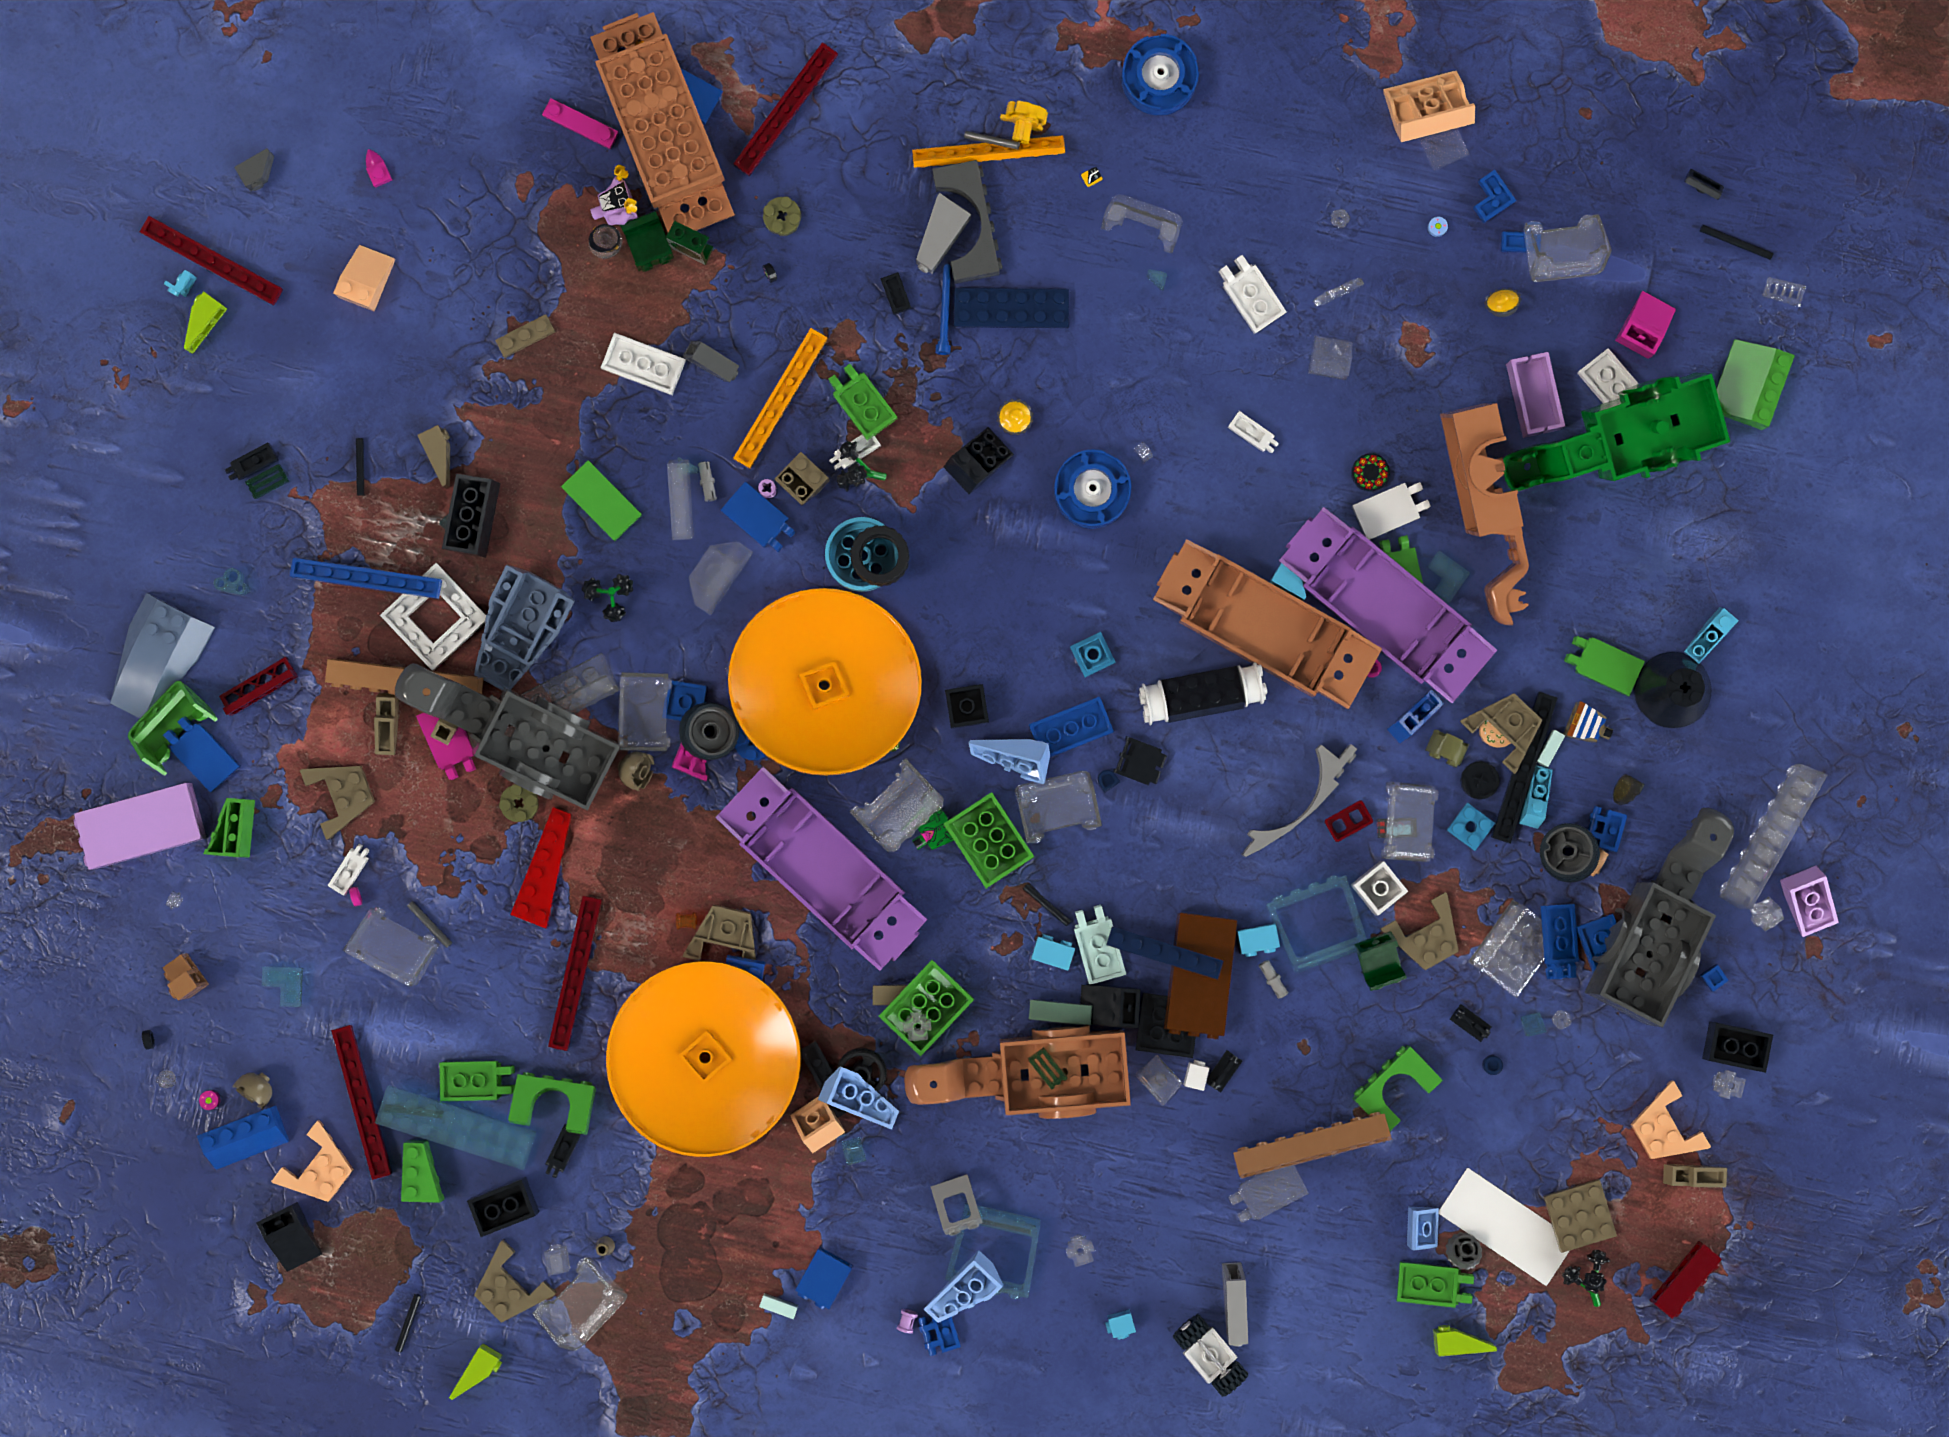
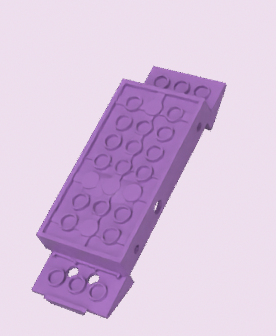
M1325 507L1321 509L1314 519L1310 517L1286 545L1288 550L1279 560L1304 581V589L1361 636L1382 648L1381 652L1418 683L1422 684L1425 681L1450 703L1456 700L1497 651L1495 647L1471 628V623L1353 526H1347ZM1324 538L1331 539L1332 543L1329 547L1323 546L1322 540ZM1311 553L1319 555L1317 562L1310 560ZM1464 649L1466 651L1465 657L1459 658L1457 651ZM1448 663L1453 665L1451 673H1447L1444 670V666Z
M764 767L756 773L715 817L740 841L739 845L846 945L851 949L855 948L879 971L890 960L894 962L920 934L918 929L928 920L902 896L905 893L903 889L794 788L788 790ZM763 797L769 800V804L766 807L760 805V799ZM750 811L756 814V818L753 821L747 819V813ZM890 916H894L897 920L893 926L887 923V919ZM878 930L883 932L881 940H877L874 937V933Z

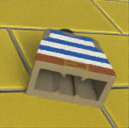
M1579 701L1574 705L1563 735L1568 738L1595 743L1599 737L1609 740L1613 729L1604 726L1607 719L1606 716L1584 702Z

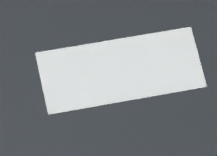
M1469 1168L1466 1169L1439 1210L1440 1215L1471 1236H1474L1477 1240L1545 1286L1548 1285L1569 1251L1560 1252L1551 1223Z

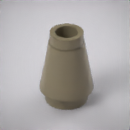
M604 1236L597 1240L596 1252L598 1255L608 1256L613 1253L615 1243L610 1237ZM601 1246H604L606 1250L603 1251Z

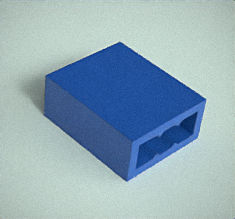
M819 1246L795 1291L798 1292L797 1295L805 1300L809 1298L815 1301L814 1304L817 1307L830 1309L853 1265Z

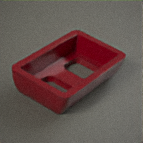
M1362 800L1325 819V824L1335 842H1339L1373 823V819ZM1357 809L1363 819L1354 824L1349 817V813ZM1338 819H1342L1346 826V829L1340 833H1337L1332 825Z

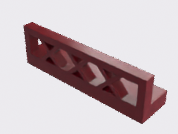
M287 657L282 658L221 694L219 697L225 706L222 708L225 714L233 716L297 678L298 676ZM285 663L288 670L280 675H276L278 666ZM263 675H272L270 681L263 685L260 684ZM246 685H255L253 691L246 695L243 694ZM231 694L239 695L238 700L231 704L226 699Z

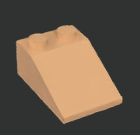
M359 245L340 275L334 294L340 299L375 311L395 258Z

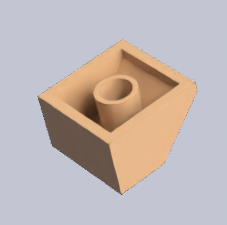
M819 1096L790 1115L802 1141L812 1153L845 1133L831 1106L819 1101Z

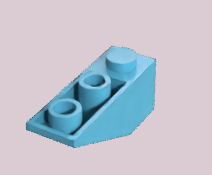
M1719 607L1684 652L1700 664L1739 620L1725 608Z
M1536 765L1521 810L1519 824L1538 829L1545 820L1552 769Z

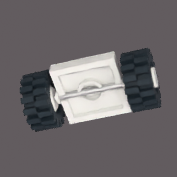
M1199 1314L1188 1319L1186 1323H1183L1175 1331L1173 1338L1185 1350L1183 1352L1184 1356L1208 1384L1212 1382L1213 1387L1222 1397L1232 1393L1233 1390L1235 1391L1248 1377L1247 1371L1238 1361L1233 1363L1238 1357L1215 1329L1209 1327Z

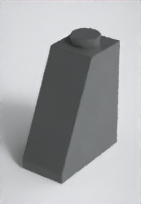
M691 341L682 356L724 382L733 381L739 372L737 370L739 365L700 341Z

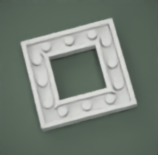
M435 563L422 576L442 580L440 596L461 618L437 641L433 643L409 618L428 599L427 597L402 594L380 615L432 671H435L486 623V614L438 563Z

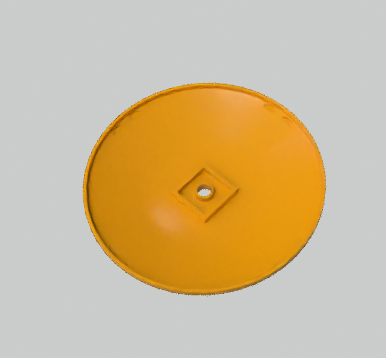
M820 588L798 591L766 606L755 615L742 631L735 644L729 665L728 688L731 706L741 729L748 739L775 762L787 768L812 775H840L854 772L886 756L896 747L909 730L915 718L921 696L922 680L918 656L908 634L900 623L875 602L861 595L838 589ZM826 681L830 687L827 690H822L819 687V683Z
M698 961L680 964L663 970L642 983L628 997L619 1010L611 1027L606 1051V1068L610 1089L616 1104L627 1121L642 1136L657 1146L674 1153L694 1157H711L735 1152L765 1135L778 1122L789 1106L796 1090L801 1066V1052L797 1030L789 1011L779 996L766 983L753 974L738 967L718 962ZM702 1052L710 1054L711 1059L709 1062L704 1063L701 1061L700 1055Z

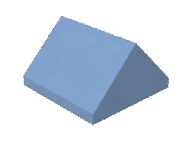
M1408 1206L1407 1246L1411 1250H1422L1438 1246L1439 1208Z

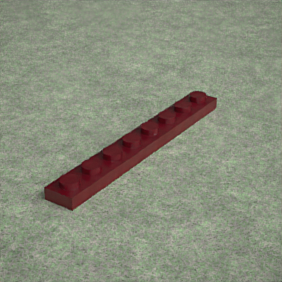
M823 42L733 163L736 168L748 176L752 174L837 58L838 53Z
M151 216L147 217L139 231L141 234L273 306L283 291L281 287Z
M582 896L548 1047L564 1051L569 1049L602 899Z
M348 1025L331 1030L371 1178L374 1180L391 1175V1166L353 1027Z

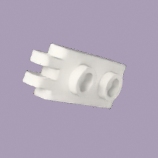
M1240 411L1228 426L1230 430L1262 452L1267 450L1273 453L1274 449L1269 444L1275 447L1279 444L1273 439L1275 436Z
M860 435L851 441V443L857 442L855 452L859 455L860 459L881 447L875 436L867 441L863 435ZM839 450L835 451V457L829 460L831 464L839 461L834 466L835 470L841 467L846 469L857 462L856 460L853 461L850 457L841 460V452Z
M358 844L356 849L351 848L328 884L330 888L343 896H346L349 888L352 887L369 859L366 857L369 852L368 848L359 853L363 848L361 844Z

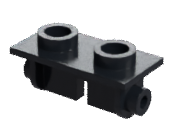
M1462 1004L1459 1005L1449 1019L1480 1042L1491 1033L1489 1030L1492 1026Z
M1226 1050L1207 1077L1206 1083L1221 1093L1242 1063V1060Z

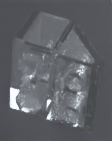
M1315 335L1308 373L1346 380L1350 372L1353 342Z

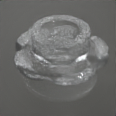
M1343 209L1335 210L1331 215V223L1339 228L1345 227L1346 223L1350 220L1348 213Z
M173 891L168 897L166 905L171 910L175 907L179 908L183 900L180 897L181 893Z
M1559 1010L1552 1018L1553 1024L1558 1029L1569 1027L1571 1025V1015L1567 1011Z
M169 1070L160 1072L156 1078V1082L163 1088L172 1087L176 1083L175 1074Z

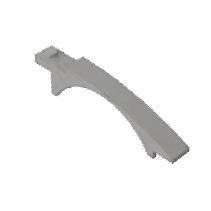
M1350 744L1337 758L1324 746L1318 745L1315 751L1319 762V783L1311 804L1301 816L1286 826L1268 831L1250 830L1247 835L1253 840L1241 855L1247 857L1261 850L1291 831L1316 810L1339 785L1334 778L1338 779L1344 772L1343 766L1347 762L1350 764L1356 757L1355 751L1357 748Z

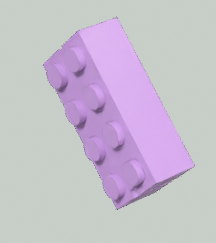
M1545 352L1531 355L1529 358L1526 356L1510 360L1506 367L1522 437L1535 436L1542 432L1544 434L1564 428L1565 422L1549 353Z

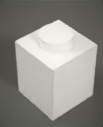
M1194 1060V1063H1188L1184 1086L1204 1091L1209 1067L1205 1066V1062Z

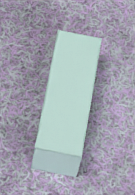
M1552 730L1540 751L1537 763L1548 767L1565 735Z
M764 1293L759 1307L794 1319L798 1305Z

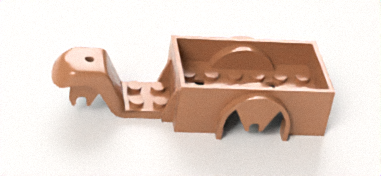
M1483 403L1442 413L1440 417L1466 533L1478 537L1500 534L1504 535L1506 542H1509L1510 549H1507L1509 559L1513 563L1485 586L1484 592L1492 618L1503 625H1513V620L1509 613L1524 610L1529 606L1528 603L1518 601L1519 597L1525 595L1526 592L1513 589L1514 585L1527 573L1529 568L1522 536V526L1524 525L1517 497L1518 490L1503 492L1501 487L1494 489L1493 483L1504 474L1505 464L1502 457L1497 459L1487 457L1485 447L1492 443L1506 440V436L1503 433L1497 403Z
M1089 1025L1083 1027H1055L1046 1030H1036L1034 1028L1031 1029V1037L999 1039L1000 1052H992V1056L954 1059L934 1064L909 1066L904 1080L906 1096L912 1104L917 1105L948 1103L971 1097L995 1096L996 1100L1005 1102L1006 1115L1038 1113L1040 1118L1046 1119L1088 1116L1097 1113L1096 1108L1131 1105L1125 1032L1122 1029L1090 1032ZM1088 1064V1076H1081L1080 1065ZM1021 1069H1028L1029 1080L1021 1081ZM931 1081L937 1082L936 1088L930 1087Z

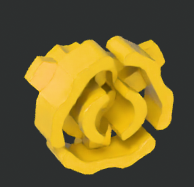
M1010 101L1007 105L1006 114H1001L1000 119L1015 124L1012 136L1013 141L1029 144L1031 130H1043L1042 126L1046 124L1048 112L1043 107L1029 102L1017 101L1016 103Z

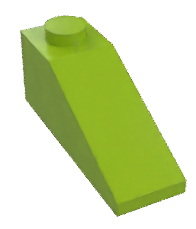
M204 291L195 298L188 323L184 349L192 354L227 310L226 307Z
M1440 1325L1438 1329H1433L1435 1353L1438 1356L1497 1351V1347L1493 1343L1458 1329L1450 1328L1449 1325Z
M482 1343L449 1399L453 1400L487 1378L493 1371L496 1373L502 1364L499 1361L502 1354Z

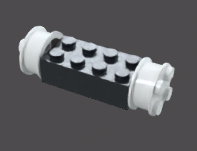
M1254 662L1253 666L1241 668L1238 665L1159 680L1157 684L1145 686L1143 683L1142 687L1139 688V699L1141 705L1144 704V722H1149V725L1160 720L1171 723L1244 709V706L1248 707L1249 703L1260 702L1264 704L1267 688L1266 684L1262 683V666Z

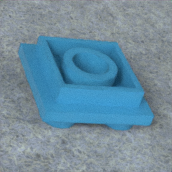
M1101 632L1070 646L1084 677L1116 663ZM1090 649H1095L1098 652L1097 659H1089L1087 653Z
M1466 803L1446 831L1475 851L1495 823L1469 803ZM1469 821L1475 824L1473 832L1466 830L1465 826Z

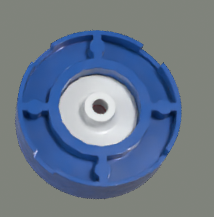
M1161 34L1152 37L1146 36L1140 39L1130 48L1123 63L1121 81L1127 99L1137 109L1150 115H1168L1180 110L1190 101L1195 92L1199 77L1197 58L1192 49L1183 40L1175 36Z
M1084 450L1069 457L1059 469L1054 484V498L1061 514L1071 523L1088 529L1102 528L1116 521L1126 509L1131 496V480L1126 467L1118 458L1116 459L1102 450ZM1094 487L1095 491H1091L1089 488Z

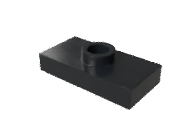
M1690 169L1686 175L1685 183L1695 187L1698 192L1706 193L1719 200L1723 192V185L1693 169Z
M899 273L880 278L893 315L911 309Z

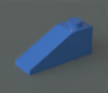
M1431 689L1387 730L1400 744L1413 735L1444 703Z

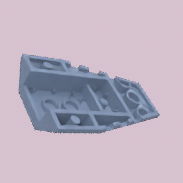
M507 564L489 600L488 614H486L484 633H482V643L478 652L474 675L484 678V681L501 690H504L505 687L511 690L558 636L575 600L563 589L539 576Z
M146 593L129 625L110 704L138 718H141L173 683L180 679L182 680L187 674L186 672L198 662L215 629L214 626L164 603L165 601L149 593Z

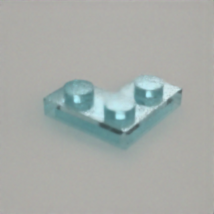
M1440 551L1436 553L1427 568L1442 577L1433 593L1446 604H1449L1470 572Z
M264 966L262 968V986L281 987L280 1006L301 1007L303 968Z

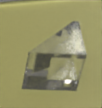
M1144 442L1134 448L1143 463L1153 457L1149 447Z

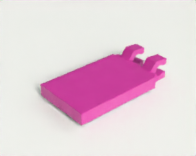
M426 713L416 716L438 768L441 770L445 769L449 780L459 777L454 765L461 761L466 772L476 770L471 758L473 756V746L466 730L458 727L454 737L446 745L430 737L439 718Z

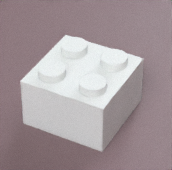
M1379 861L1351 884L1352 888L1372 913L1377 916L1408 892L1384 861Z

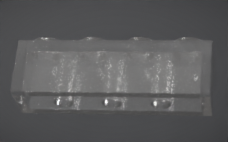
M689 459L669 460L667 472L672 540L692 539L694 532Z

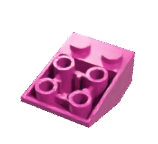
M1642 291L1615 341L1649 359L1655 355L1676 309Z

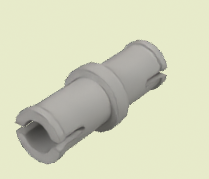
M710 462L698 463L701 477L700 485L703 487L705 502L717 500L714 488L715 479L712 478Z
M1266 960L1258 965L1267 979L1266 983L1272 987L1277 998L1286 996L1289 992L1280 980L1281 976L1275 972L1270 961Z

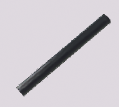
M1702 224L1699 230L1702 233L1769 260L1773 257V252Z

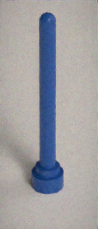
M945 264L943 267L940 341H938L935 353L938 355L951 354V346L947 341L951 266L949 264Z

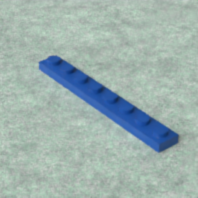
M293 558L289 575L291 578L434 599H439L442 580L436 578Z

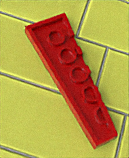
M555 807L552 808L510 915L545 929L548 927L572 814Z

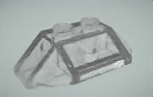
M738 541L709 546L689 576L694 605L711 615L753 552Z

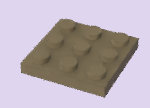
M1599 1179L1543 1196L1561 1253L1617 1236Z

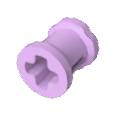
M764 479L759 483L758 489L764 498H773L776 495L777 488L773 481ZM764 486H771L772 491L770 493L768 491L764 492Z
M901 1309L902 1317L897 1330L912 1334L914 1320L918 1317V1313L908 1309Z

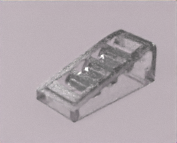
M1768 277L1762 296L1800 307L1806 286ZM1772 283L1776 284L1774 292L1769 293ZM1779 286L1783 287L1781 295L1777 294ZM1787 288L1791 289L1789 297L1785 296ZM1794 291H1798L1796 299L1792 298Z

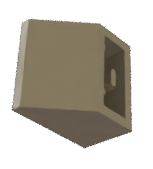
M802 452L774 479L802 506L816 496L830 481Z

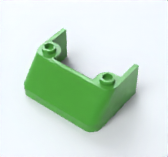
M181 681L173 683L128 733V739L140 759L164 776L167 772L162 763L166 762L170 757V748L168 746L170 742L163 734L168 730H173L179 735L184 730L177 723L182 717H187L190 721L193 719L202 721L209 717L216 722L218 719L210 706Z

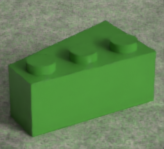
M226 798L217 820L219 822L215 831L212 832L209 846L203 854L250 857L255 800Z
M408 1140L403 1143L401 1202L440 1203L445 1200L428 1140Z

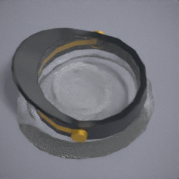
M601 224L593 228L589 235L588 244L590 251L595 256L608 259L619 252L623 240L617 228L612 225Z

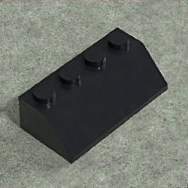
M456 474L442 549L486 558L501 483L492 479Z

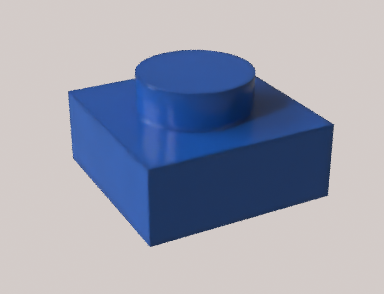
M1717 964L1700 975L1711 991H1715L1729 981Z

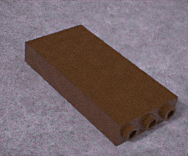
M1187 913L1177 914L1174 946L1223 960L1224 962L1218 980L1171 965L1164 1029H1169L1170 1034L1180 1035L1181 1031L1188 1032V1036L1199 1037L1200 1034H1207V1038L1219 1040V1036L1225 1035L1237 920Z

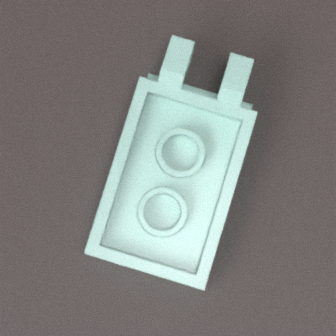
M1101 905L1093 906L1097 919L1088 922L1085 920L1083 910L1075 911L1078 924L1075 925L1074 932L1089 985L1126 975L1120 949L1106 945L1113 924L1111 918L1109 919L1108 916H1104Z

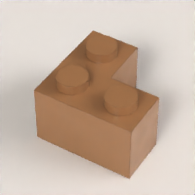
M188 953L179 955L162 967L165 971L164 976L170 982L167 984L170 988L169 993L178 1001L193 997L209 985Z

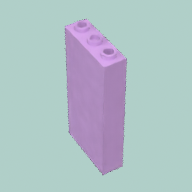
M183 783L74 814V825L80 835L78 839L79 844L85 854L83 860L89 870L207 839L192 783Z

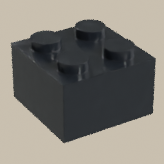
M983 684L945 690L951 729L989 723Z

